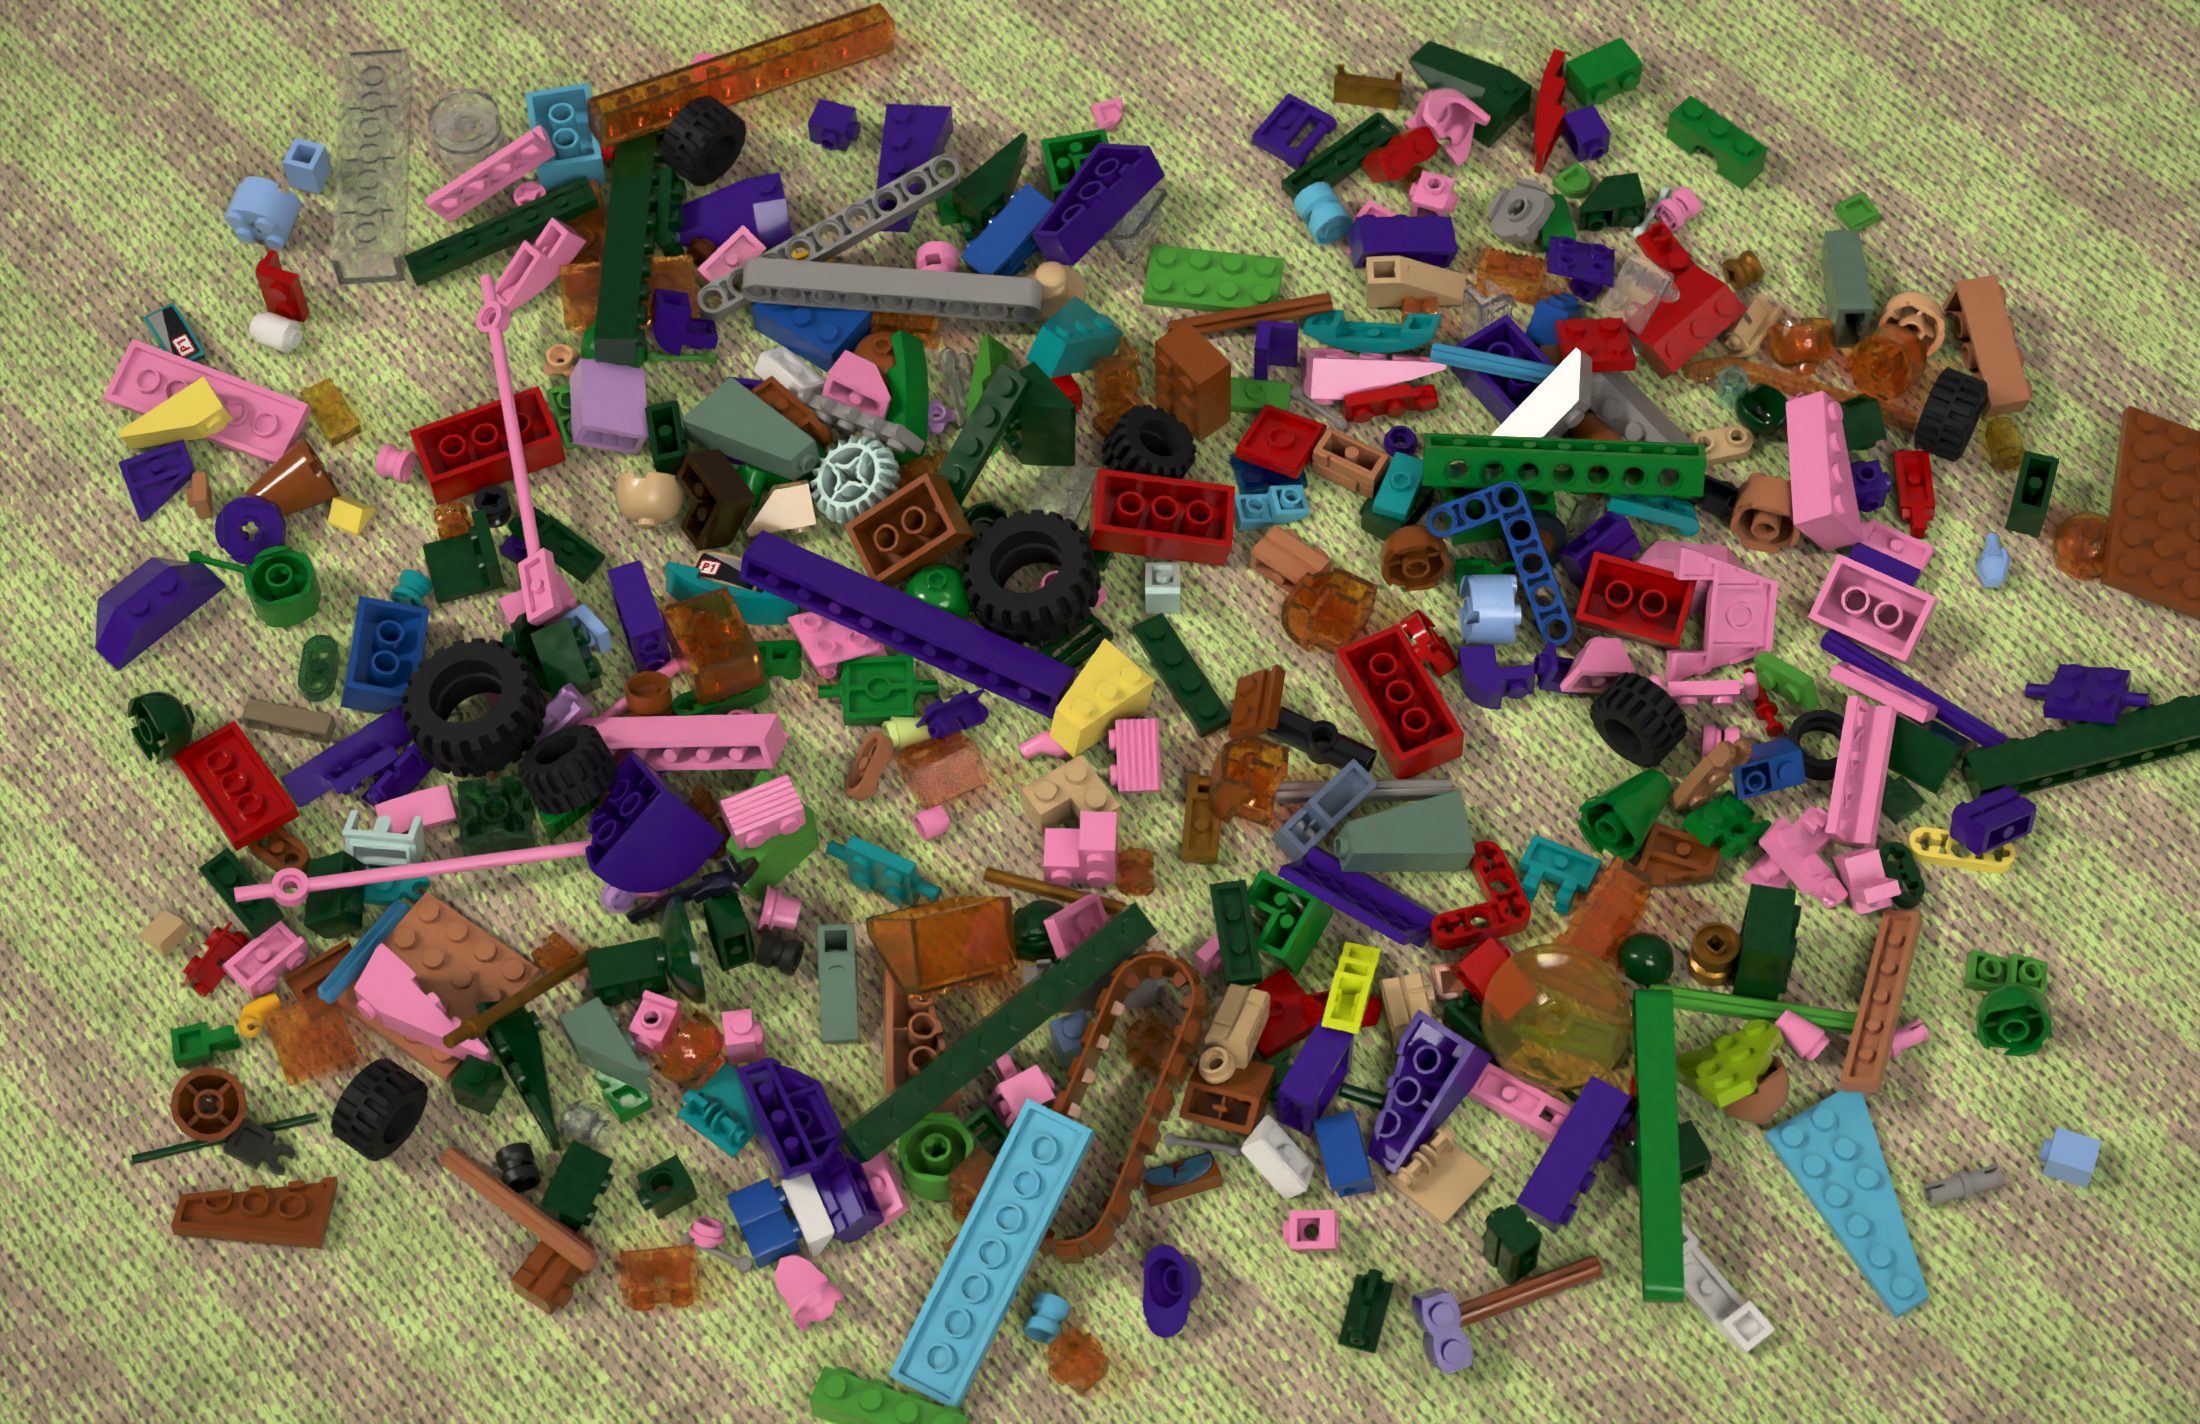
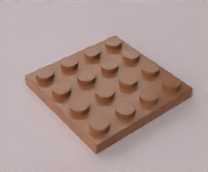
M427 891L382 942L416 974L414 979L420 985L425 995L433 991L439 997L440 1002L448 1012L447 1017L449 1020L455 1016L462 1021L472 1014L478 1013L476 1005L481 1002L503 1001L533 983L541 975L538 967ZM363 969L335 1001L336 1005L445 1082H448L461 1067L464 1060L388 1029L375 1018L370 1021L360 1013L356 1007L358 1000L354 987L363 973ZM484 1033L479 1036L478 1039L483 1042L486 1034Z

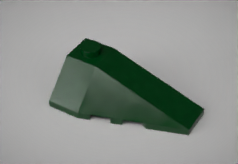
M501 1001L477 1004L478 1014L485 1012ZM523 1005L490 1025L485 1034L553 1151H556L561 1147L543 1045L539 1032L543 1030V1026L535 1011L527 1012Z

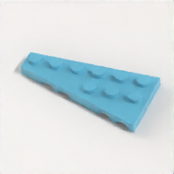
M1840 1090L1767 1131L1764 1139L1894 1318L1897 1319L1926 1302L1929 1294L1863 1093Z

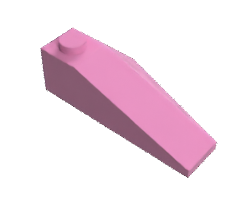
M383 943L376 947L354 987L358 1000L356 1007L360 1013L370 1021L375 1018L388 1029L461 1060H465L467 1054L493 1064L490 1050L478 1038L474 1040L467 1039L452 1049L447 1048L443 1043V1037L460 1027L462 1021L455 1016L449 1020L447 1017L448 1012L440 1002L439 997L433 991L426 995L423 993L420 985L414 979L416 974Z

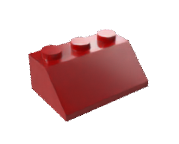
M1692 265L1624 324L1631 344L1663 380L1677 371L1747 309L1726 283L1698 266Z
M1594 551L1575 616L1576 625L1666 650H1679L1697 580H1678L1674 577V572Z

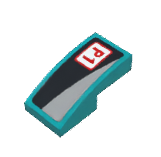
M174 303L143 317L155 341L162 350L193 362L205 357V352Z

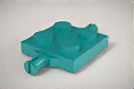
M851 835L845 846L831 840L826 848L827 855L838 858L848 865L850 880L858 889L865 892L874 890L881 893L894 905L902 906L906 904L914 908L920 895L935 902L941 895L942 887L923 880L917 872L915 862Z

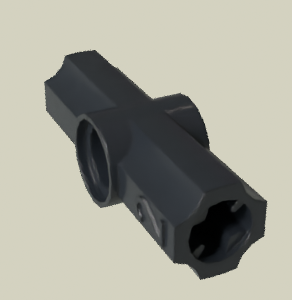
M1283 706L1279 711L1277 729L1272 730L1268 728V736L1306 753L1309 760L1316 764H1330L1342 770L1354 758L1369 773L1377 756V750L1338 733V729L1333 723L1326 720L1315 722ZM1318 741H1325V742H1328V744H1326V745H1320V744H1317L1316 742H1318Z

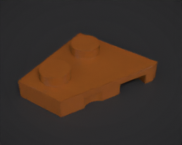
M1654 823L1633 878L1632 887L1648 888L1711 882L1721 856V846L1716 843L1707 848L1692 834Z

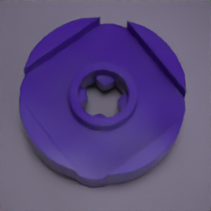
M243 495L226 504L224 509L221 510L215 522V536L220 547H224L226 552L231 555L230 558L241 564L252 565L254 562L253 558L261 551L284 544L286 523L281 514V508L277 503L258 495ZM249 521L254 522V525L259 529L254 538H249V533L242 529V526H246Z

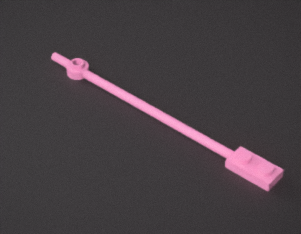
M485 274L480 277L484 305L478 312L476 325L479 331L490 337L528 555L526 559L518 563L527 621L535 626H539L562 612L563 608L553 552L545 548L541 549L503 337V332L509 327L511 315L506 306L497 302L493 276Z
M592 840L309 878L299 869L285 868L275 874L271 883L234 887L235 901L240 902L274 897L276 902L282 906L295 907L307 899L309 892L583 856L586 855V847L591 845ZM290 887L297 889L293 894L284 892Z

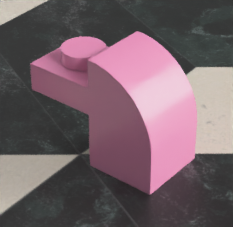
M1864 847L1833 856L1838 879L1849 893L1846 898L1851 909L1857 915L1892 906L1891 897L1901 894L1898 880L1885 877L1878 849Z

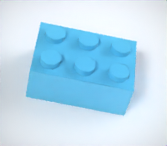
M590 82L526 92L530 129L532 130L538 125L546 129L556 154L536 167L539 182L545 188V191L553 192L587 177L588 181L596 179L597 184L607 183Z

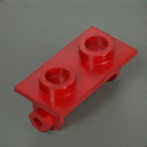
M231 921L223 930L217 926L204 943L209 949L203 957L200 958L195 954L185 967L183 973L188 977L182 984L183 987H186L189 981L195 984L193 990L202 997H205L208 992L211 994L214 992L216 986L226 974L224 969L217 965V962L219 960L223 963L227 962L245 947V943L248 941V938L243 933L236 931L235 934H232L228 931L232 925Z

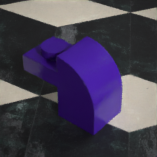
M655 288L650 306V317L654 336L660 347L668 353L680 356L682 345H688L693 349L699 350L704 348L716 349L718 334L715 321L690 317L691 306L688 293Z
M1494 644L1458 648L1457 669L1460 685L1464 694L1473 703L1483 708L1498 710L1501 709L1502 697L1508 696L1511 699H1520L1527 694H1533L1536 677L1533 664L1498 668Z

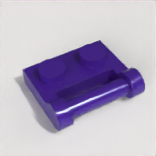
M1288 93L1254 132L1252 144L1285 161L1287 166L1294 170H1298L1306 163L1305 158L1326 134L1333 132L1337 127V122L1331 115ZM1309 122L1316 125L1296 150L1290 147L1291 143Z

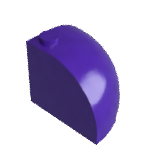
M631 750L619 765L615 780L606 789L609 791V794L602 808H594L588 827V832L592 835L591 845L586 847V858L592 872L609 885L627 892L652 893L673 887L690 877L708 858L717 853L726 837L686 796Z

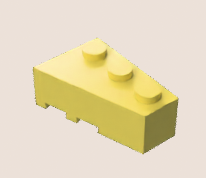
M1104 638L1056 707L1049 737L1075 758L1109 735L1108 729H1116L1115 720H1130L1143 712L1149 705L1155 680Z

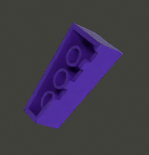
M1098 143L1031 234L1047 262L1055 261L1062 265L1074 266L1165 176L1150 146Z

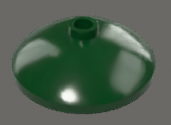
M675 896L667 903L659 925L660 946L653 947L658 969L666 967L668 976L675 988L691 1002L699 1005L706 1002L700 961L684 903L680 896Z

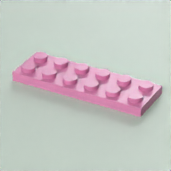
M134 339L129 344L103 396L107 403L143 416L204 376L216 390L234 420L227 423L222 431L210 434L203 439L272 465L296 443L312 410L307 403Z

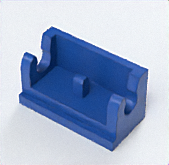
M1354 1110L1313 1120L1332 1192L1337 1191L1339 1197L1376 1190L1360 1125Z

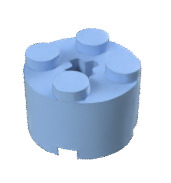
M248 176L245 177L244 182L239 181L225 213V221L236 231L234 236L239 241L252 244L254 239L264 241L272 249L282 250L302 207L300 199L290 190L287 195L279 191L278 187L280 184L272 180Z
M1484 574L1463 576L1459 597H1464L1463 608H1459V622L1462 640L1466 642V645H1503L1515 643V625H1520L1522 618L1520 604H1514V595L1517 593L1516 575Z

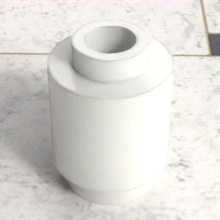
M259 312L251 321L250 336L255 338L259 344L289 353L301 343L302 331L300 330L299 323L272 312Z

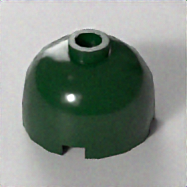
M156 691L139 695L128 702V718L135 716L137 727L131 728L133 737L149 761H152V754L154 753L157 757L156 764H161L173 759V756L189 745L192 737V724H194L195 718L187 704L183 705L177 697L170 693ZM165 740L166 744H163L162 747H159L156 743Z

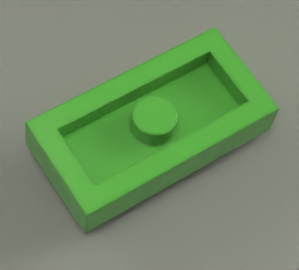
M1765 650L1754 658L1758 672L1757 680L1764 689L1777 693L1790 704H1796L1808 712L1819 705L1813 677Z

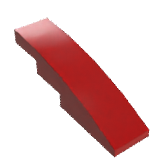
M1555 48L1543 73L1536 105L1533 157L1534 171L1538 174L1542 173L1562 133L1563 117L1567 110V107L1561 106L1564 101L1566 79L1561 78L1564 73L1566 52Z

